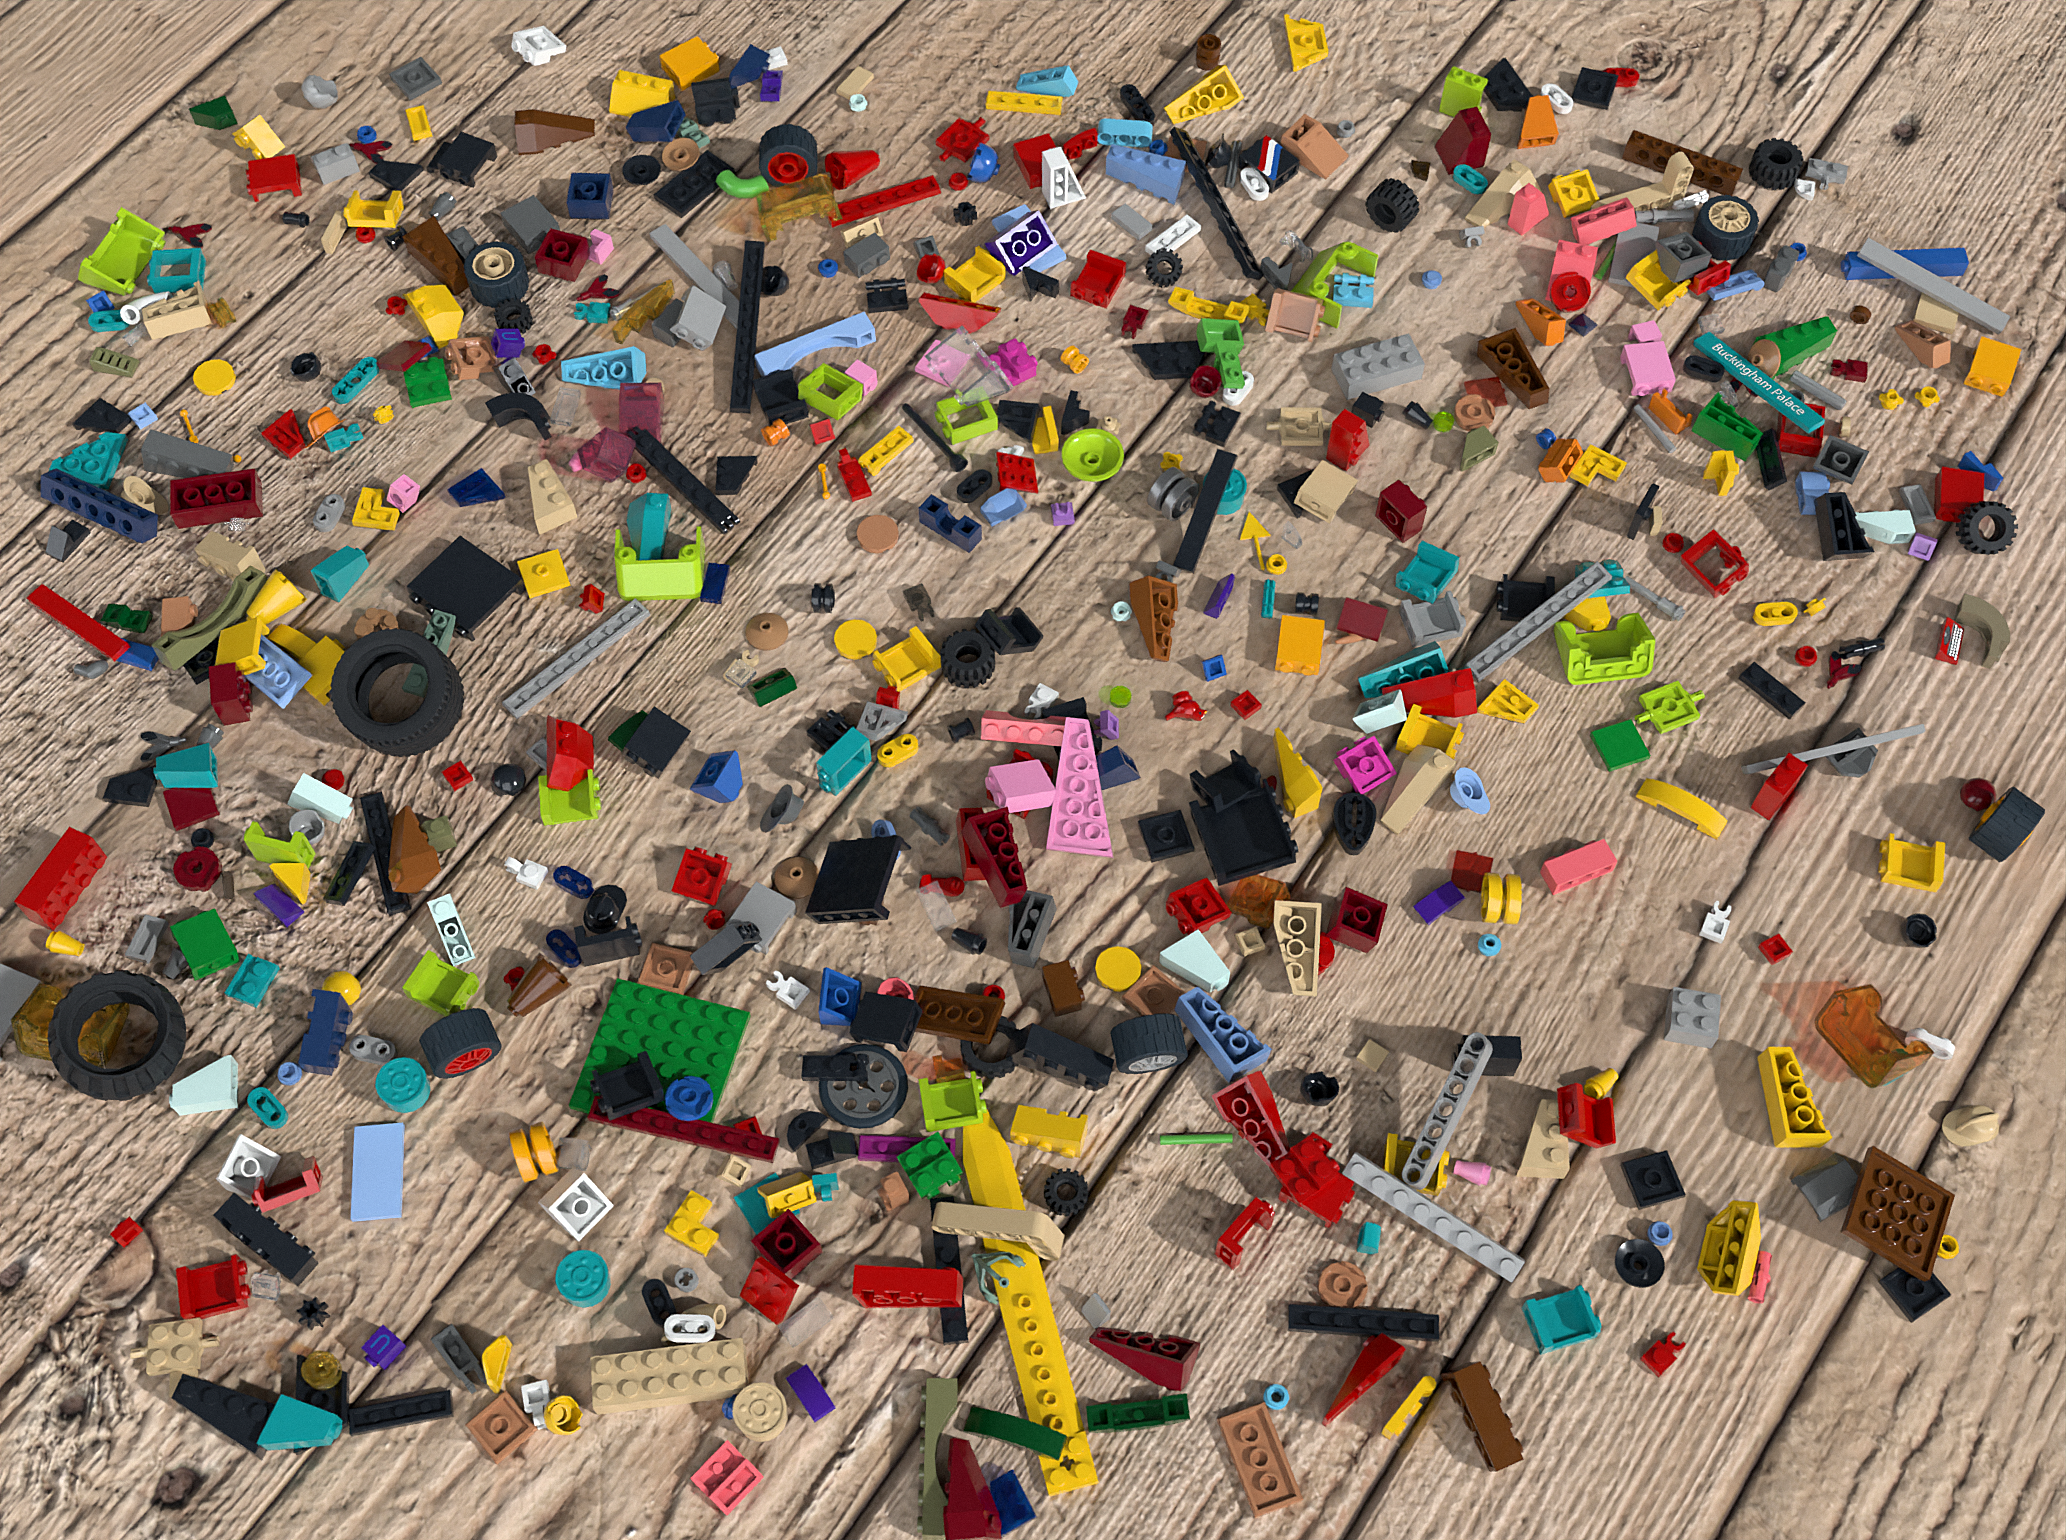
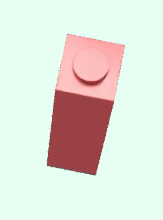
M1530 183L1515 193L1507 225L1522 236L1548 217L1549 212L1544 194Z

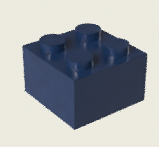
M571 172L567 196L570 218L609 219L614 191L609 173Z

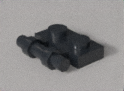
M895 277L891 278V280L879 281V279H875L873 282H865L866 290H874V292L867 293L869 313L908 310L906 289L898 290V287H906L905 279H897ZM892 288L890 291H880V289Z
M1209 401L1208 405H1205L1202 409L1201 417L1194 424L1193 434L1199 436L1201 432L1206 433V441L1225 447L1241 417V413L1224 406L1221 407L1220 411H1216V402ZM1208 419L1214 420L1212 425L1207 423Z
M832 709L827 713V717L830 718L829 721L821 717L806 731L807 736L826 751L852 727L857 728L855 724L851 725L846 721L844 715L836 713ZM840 726L845 731L841 733L836 727Z

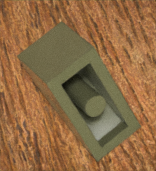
M1484 425L1470 430L1466 435L1460 464L1461 472L1496 454L1499 442Z
M447 815L425 821L419 826L421 832L427 834V842L430 846H434L436 852L457 847L453 827Z

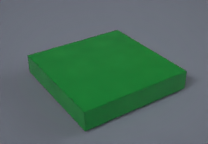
M1631 719L1592 731L1590 734L1609 772L1648 760L1651 756Z

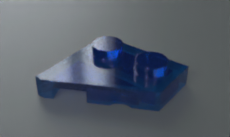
M482 468L447 489L448 494L459 507L506 498L504 492Z
M1013 1469L990 1482V1493L1001 1521V1538L1038 1518Z

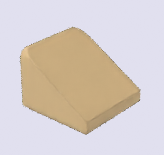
M730 1154L724 1158L716 1177L735 1186L742 1187L752 1165Z

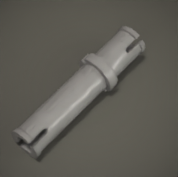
M1651 209L1648 211H1635V218L1638 223L1657 224L1658 222H1692L1694 211L1693 209Z

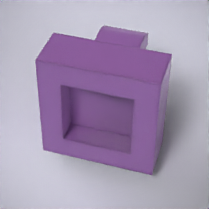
M1072 502L1051 504L1054 526L1074 524Z
M1916 532L1908 554L1929 561L1937 544V539Z
M1109 710L1101 711L1100 718L1094 720V724L1100 727V729L1094 730V733L1098 737L1106 735L1110 740L1118 739L1119 719Z

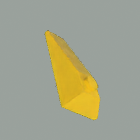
M1218 65L1167 104L1164 110L1172 124H1177L1229 109L1241 101L1244 96L1227 66Z
M1275 728L1273 744L1284 798L1283 804L1286 811L1291 812L1293 817L1297 818L1318 809L1323 787L1310 766L1303 765L1301 761L1302 756L1299 752L1293 753L1291 742L1280 728Z

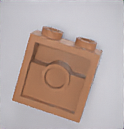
M489 337L449 339L448 348H445V357L452 362V374L457 375L459 380L479 379L480 373L494 372L492 367L499 363Z

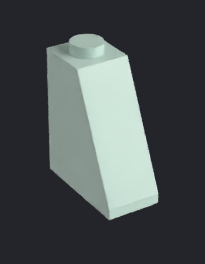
M303 773L292 791L287 805L299 810L315 811L319 817L339 824L342 818L347 819L353 809L350 804L353 799Z
M1199 929L1160 952L1159 962L1162 966L1209 993L1216 989L1219 991L1229 983V969Z
M226 1055L173 1084V1093L169 1095L170 1107L180 1116L238 1108V1063L232 1055Z

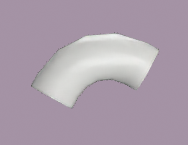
M167 291L131 301L121 309V317L128 324H136L143 319L141 309L163 298L167 301L173 298V295Z

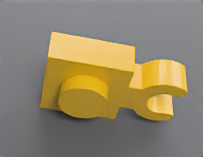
M1252 293L1240 303L1250 306L1247 317L1251 320L1256 317L1259 324L1265 326V317L1268 318L1270 310L1266 309V304Z

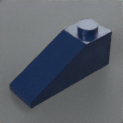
M750 44L729 75L731 89L759 79L762 73L766 74L770 67L768 62L770 54Z

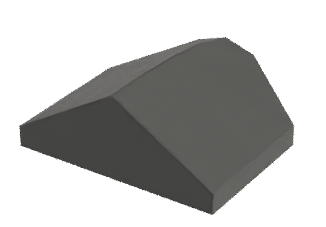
M1857 728L1834 744L1867 736L1860 728ZM1874 745L1825 757L1841 776L1860 778L1871 770L1878 749Z

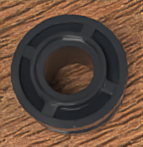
M814 583L811 596L814 613H820L822 609L826 613H832L835 604V590L832 583H826L825 587H822L821 583Z

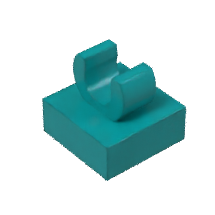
M837 1173L812 1175L814 1192H821L822 1202L832 1201V1191L839 1190Z

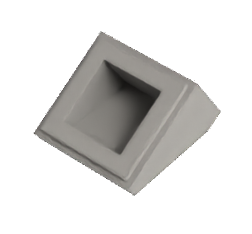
M1096 1293L1088 1299L1081 1309L1084 1316L1095 1329L1110 1319L1111 1311Z

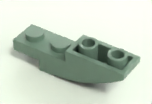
M435 610L423 636L447 655L456 617L455 615ZM413 664L402 687L404 692L422 698L425 697L428 689V678L423 666Z

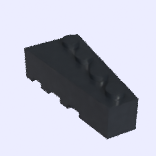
M1034 1023L1012 1034L1005 1056L1007 1061L1082 1085L1091 1091H1097L1108 1086L1114 1064V1059Z
M234 1192L213 1216L227 1231L299 1287L319 1264L313 1257L316 1253L305 1244L302 1247L296 1243L298 1239L288 1230L283 1233L279 1229L280 1225L269 1216L266 1219L261 1215L262 1211L260 1208L255 1207L252 1202L248 1204Z

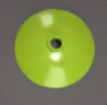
M1101 429L1080 430L1072 434L1065 441L1062 448L1064 467L1071 475L1084 481L1097 482L1112 477L1119 471L1124 460V450L1120 441L1113 434Z

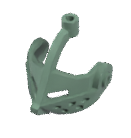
M1011 1252L974 1253L971 1256L974 1261L980 1292L988 1302L996 1305L999 1303L998 1297L986 1287L984 1281L985 1273L987 1271L997 1279L1002 1288H1006L1009 1285V1279L1001 1277L990 1265L1001 1259H1007L1019 1268L1026 1265L1020 1256L1014 1255Z

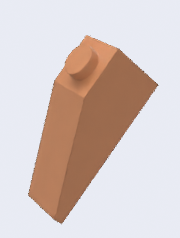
M1913 320L1895 326V331L1920 362L1930 368H1939L1941 365L1950 362L1951 340Z
M189 596L162 599L161 637L168 631H179L195 625V617L198 616L196 604L192 603Z

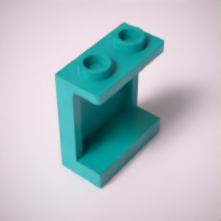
M1422 540L1418 545L1417 555L1403 572L1399 571L1397 573L1395 587L1433 604L1458 572L1460 557Z
M1582 1285L1576 1286L1571 1291L1538 1301L1535 1298L1527 1300L1521 1307L1540 1355L1594 1339L1601 1332V1321L1598 1315L1593 1313L1590 1306L1592 1304L1591 1297L1588 1291H1584Z

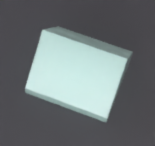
M1399 689L1360 703L1353 716L1354 722L1368 734L1407 720L1401 690Z

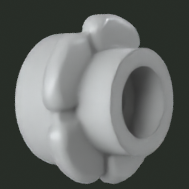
M1343 120L1337 126V134L1343 138H1349L1355 133L1354 124L1349 120Z

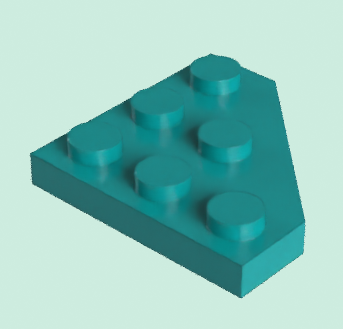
M105 432L98 436L100 439L90 444L86 442L73 449V453L65 458L59 457L53 460L49 471L57 468L98 488L109 489L128 438L126 434Z

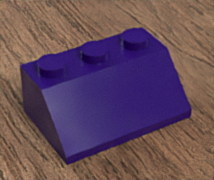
M1039 210L1027 212L984 243L991 256L1001 261L1005 266V270L1012 276L1017 275L1024 266L1028 267L1058 245Z

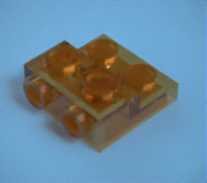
M1257 874L1241 879L1226 905L1232 914L1247 918L1251 924L1269 929L1274 922L1275 900L1289 901L1290 893L1285 882Z

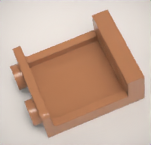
M1277 288L1273 294L1265 331L1273 333L1276 330L1308 338V342H1312L1315 337L1318 338L1321 326L1318 325L1319 318L1324 316L1326 306H1322L1324 299Z

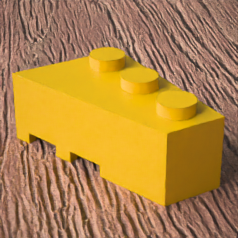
M1018 1105L1010 1130V1140H1014L1016 1144L1021 1146H1027L1028 1144L1036 1146L1037 1149L1043 1152H1059L1060 1155L1066 1158H1080L1087 1135L1088 1115L1081 1114L1080 1118L1067 1117L1068 1113L1060 1111L1059 1115L1047 1113V1110L1043 1108Z

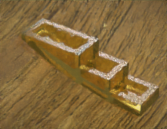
M668 279L652 289L621 317L612 329L616 343L622 345L631 331L639 333L648 319L654 321L655 318L660 316L675 294L672 280Z

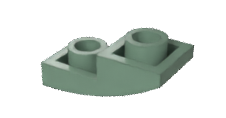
M689 117L683 119L677 131V135L680 138L692 139L699 148L710 143L708 135L699 130L696 122Z

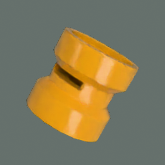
M1074 345L1066 348L1061 355V361L1065 365H1069L1070 369L1076 374L1083 371L1089 362L1088 357L1080 354L1079 349Z

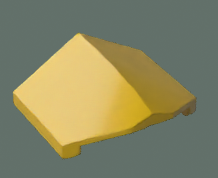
M500 1335L494 1340L481 1356L487 1384L496 1394L500 1393L512 1348V1343L506 1335Z

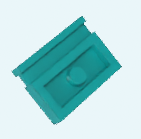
M248 953L224 993L229 998H234L239 1002L257 1008L280 968L277 964L259 957L256 958Z

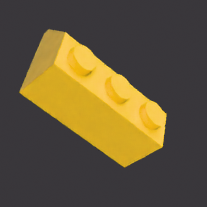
M619 70L612 84L609 113L631 117L633 113L674 101L673 81Z

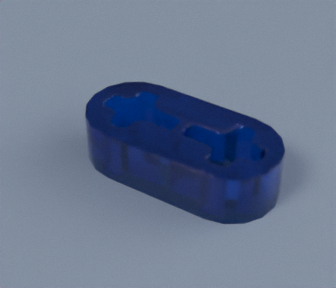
M560 866L553 873L556 885L579 899L589 898L594 892L591 879L571 867ZM566 874H568V877L571 881L567 880L566 878H563L561 880L560 876H565ZM576 884L580 886H584L586 884L587 889L579 890Z
M554 929L547 934L546 943L549 949L564 966L575 968L580 965L582 958L577 945L564 931ZM553 939H561L563 945L560 947L558 943L553 942ZM568 950L576 958L573 960L568 958L566 951Z

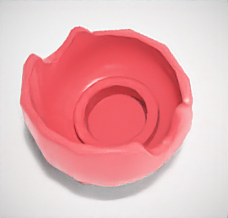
M898 977L886 979L877 990L878 994L914 1000L911 987Z

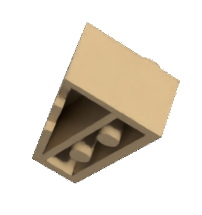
M199 281L193 283L194 287L185 292L182 289L177 291V296L167 301L163 298L141 309L145 326L152 340L212 324L207 299Z
M545 459L529 466L528 473L534 518L539 535L577 518L574 504L548 460Z
M1541 1099L1535 1111L1516 1177L1564 1179L1570 1170L1568 1137L1560 1135L1558 1100Z

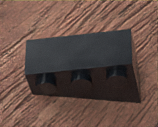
M1845 492L1824 493L1814 500L1823 561L1860 559L1875 552L1873 547L1869 546L1864 536L1866 533L1863 528H1860L1855 518L1857 515Z

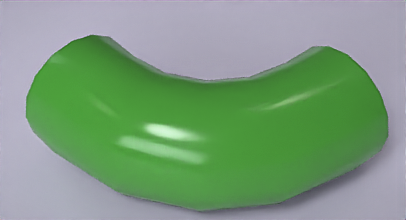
M725 170L716 179L717 185L723 191L740 199L755 198L769 192L768 184L760 174L750 179H741L736 177L732 171Z

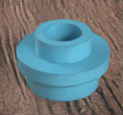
M1484 934L1478 941V949L1485 956H1494L1501 949V941L1493 934ZM1486 942H1491L1494 946L1490 947Z
M1272 1384L1265 1389L1263 1399L1266 1406L1270 1409L1281 1410L1287 1405L1289 1394L1282 1385ZM1278 1394L1281 1400L1275 1402L1272 1400L1271 1395Z

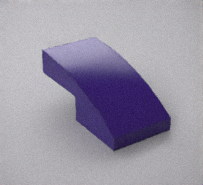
M768 70L766 74L763 73L760 93L761 101H780L783 70Z
M1450 880L1413 907L1425 922L1430 925L1446 911L1449 913L1466 898Z
M807 1364L785 1378L814 1423L836 1408Z

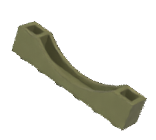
M253 566L248 567L234 579L226 598L209 617L190 628L168 631L155 641L152 647L161 663L176 671L220 635L221 630L231 627L236 621L247 614L246 611L268 580L265 573Z
M927 1378L926 1386H922L921 1402H926V1412H921L920 1421L921 1428H925V1437H920V1453H924V1463H919V1480H924L923 1490L918 1491V1506H923V1516H918L917 1533H922L923 1540H945L943 1507L948 1505V1500L939 1485L936 1474V1454L941 1434L950 1418L957 1411V1378Z

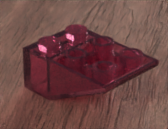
M661 382L620 383V448H633L628 441L630 439L626 432L630 430L635 434L632 429L635 426H638L641 430L645 428L660 443L662 442L665 397Z

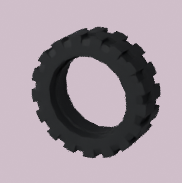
M1001 1016L995 1031H999L1011 1039L1012 1034L1018 1031L1019 1028H1016V1024L1013 1021L1009 1022L1006 1017ZM960 1040L964 1064L968 1066L969 1071H975L977 1076L981 1078L983 1076L988 1077V1079H994V1077L998 1076L999 1078L1005 1077L1006 1073H1012L1015 1070L1014 1067L1019 1065L1005 1059L996 1063H986L974 1055L972 1041Z

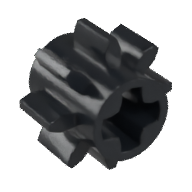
M969 202L958 203V209H953L955 223L959 222L962 226L973 225V220H977L976 206H972Z
M314 1297L313 1301L307 1302L303 1300V1306L296 1311L302 1316L298 1322L302 1326L307 1324L311 1331L314 1329V1326L323 1328L325 1319L330 1318V1315L324 1311L329 1307L327 1303L322 1302L320 1304V1300L317 1297Z

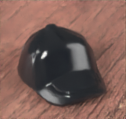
M1224 133L1209 148L1205 166L1218 169L1228 164L1231 149L1224 140Z
M765 266L763 268L761 292L769 296L784 294L789 289V277L786 272L779 266Z

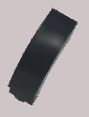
M517 392L506 393L485 402L499 428L514 420L527 419L536 425L545 441L552 437L548 431L551 426L547 421L551 418L542 403L533 396Z

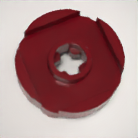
M195 847L194 850L188 853L186 851L181 853L173 866L175 878L182 888L201 892L210 890L212 885L218 880L222 870V863L214 851L206 847ZM199 865H202V870L200 872L195 873L193 871L194 867L198 868Z

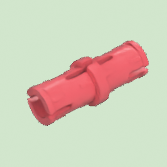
M1758 1251L1748 1295L1749 1301L1754 1303H1764L1766 1285L1770 1282L1771 1278L1769 1269L1772 1255L1766 1251Z

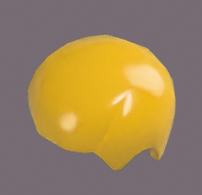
M342 970L332 972L324 980L321 990L341 993L349 1006L359 998L361 986L351 973Z
M559 1395L547 1403L543 1417L546 1427L553 1434L564 1436L570 1435L581 1428L579 1422L583 1413L571 1396Z

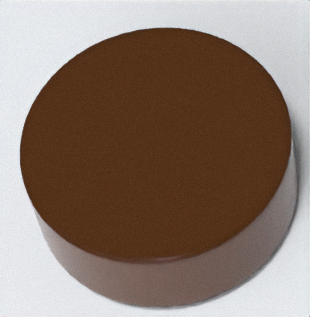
M1856 305L1852 308L1849 316L1855 323L1866 324L1872 314L1868 308Z

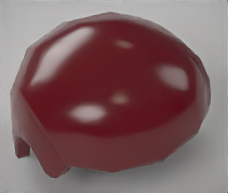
M1209 365L1199 366L1190 378L1189 387L1198 397L1204 399L1213 397L1222 384L1221 374L1215 367Z
M1972 778L1967 780L1960 789L1961 801L1967 807L1977 812L1988 809L1996 801V790L1989 780Z

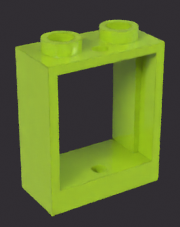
M823 363L818 368H815L809 376L799 382L798 399H805L807 404L838 421L862 400L863 384ZM825 383L842 394L833 400L816 389Z
M982 387L936 402L937 411L934 412L938 423H942L943 434L946 439H950L952 445L998 430V417ZM974 406L978 407L983 420L953 429L947 417L948 415Z

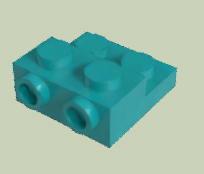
M1612 559L1599 562L1612 575V579L1588 598L1629 594L1630 585L1623 577L1624 569L1619 562ZM1583 562L1580 565H1575V578L1592 566L1594 562Z

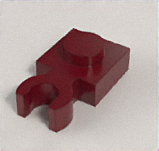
M1130 305L1123 319L1124 325L1122 326L1121 335L1124 336L1126 332L1130 331L1132 332L1131 339H1135L1137 329L1142 330L1149 315V310Z
M1834 359L1831 363V367L1836 368H1832L1830 375H1845L1844 380L1865 383L1868 373V362L1847 359L1846 363H1843L1841 360Z

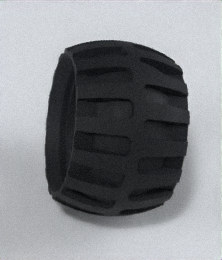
M115 970L114 973L107 974L99 972L91 975L92 978L83 983L78 982L72 986L66 997L60 999L57 1003L48 1027V1047L51 1059L61 1077L70 1086L80 1093L95 1099L127 1101L132 1100L135 1096L146 1095L154 1091L160 1083L172 1075L183 1056L187 1032L182 1009L176 998L165 986L145 974H136L128 970ZM128 1003L141 1006L155 1016L158 1021L157 1039L149 1053L135 1064L120 1069L100 1068L86 1062L79 1054L78 1038L82 1026L98 1010L108 1005Z

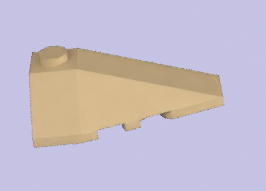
M1418 744L1402 764L1380 822L1398 835L1453 773L1456 761L1438 748Z

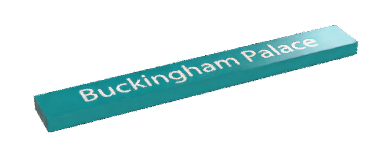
M1707 332L1694 340L1693 346L1713 361L1721 363L1727 372L1808 434L1824 425L1825 419L1711 332Z

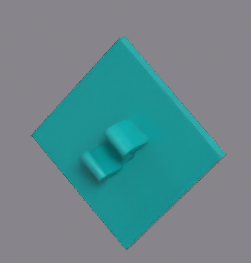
M776 1172L734 1197V1200L756 1235L776 1219L769 1217L765 1198L758 1193L757 1189L762 1185L779 1180L780 1178ZM799 1209L791 1211L795 1216L800 1213Z

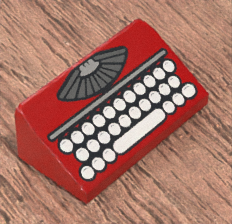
M1946 617L1942 624L1935 659L1957 665L1964 628L1949 617Z

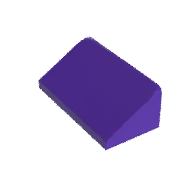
M1231 573L1218 581L1203 611L1205 615L1216 619L1219 618L1234 587V574Z
M275 883L253 893L257 900L286 927L304 913V910Z

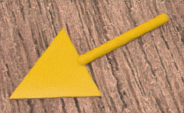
M1249 512L1240 540L1254 539L1260 568L1265 570L1258 538L1271 535Z

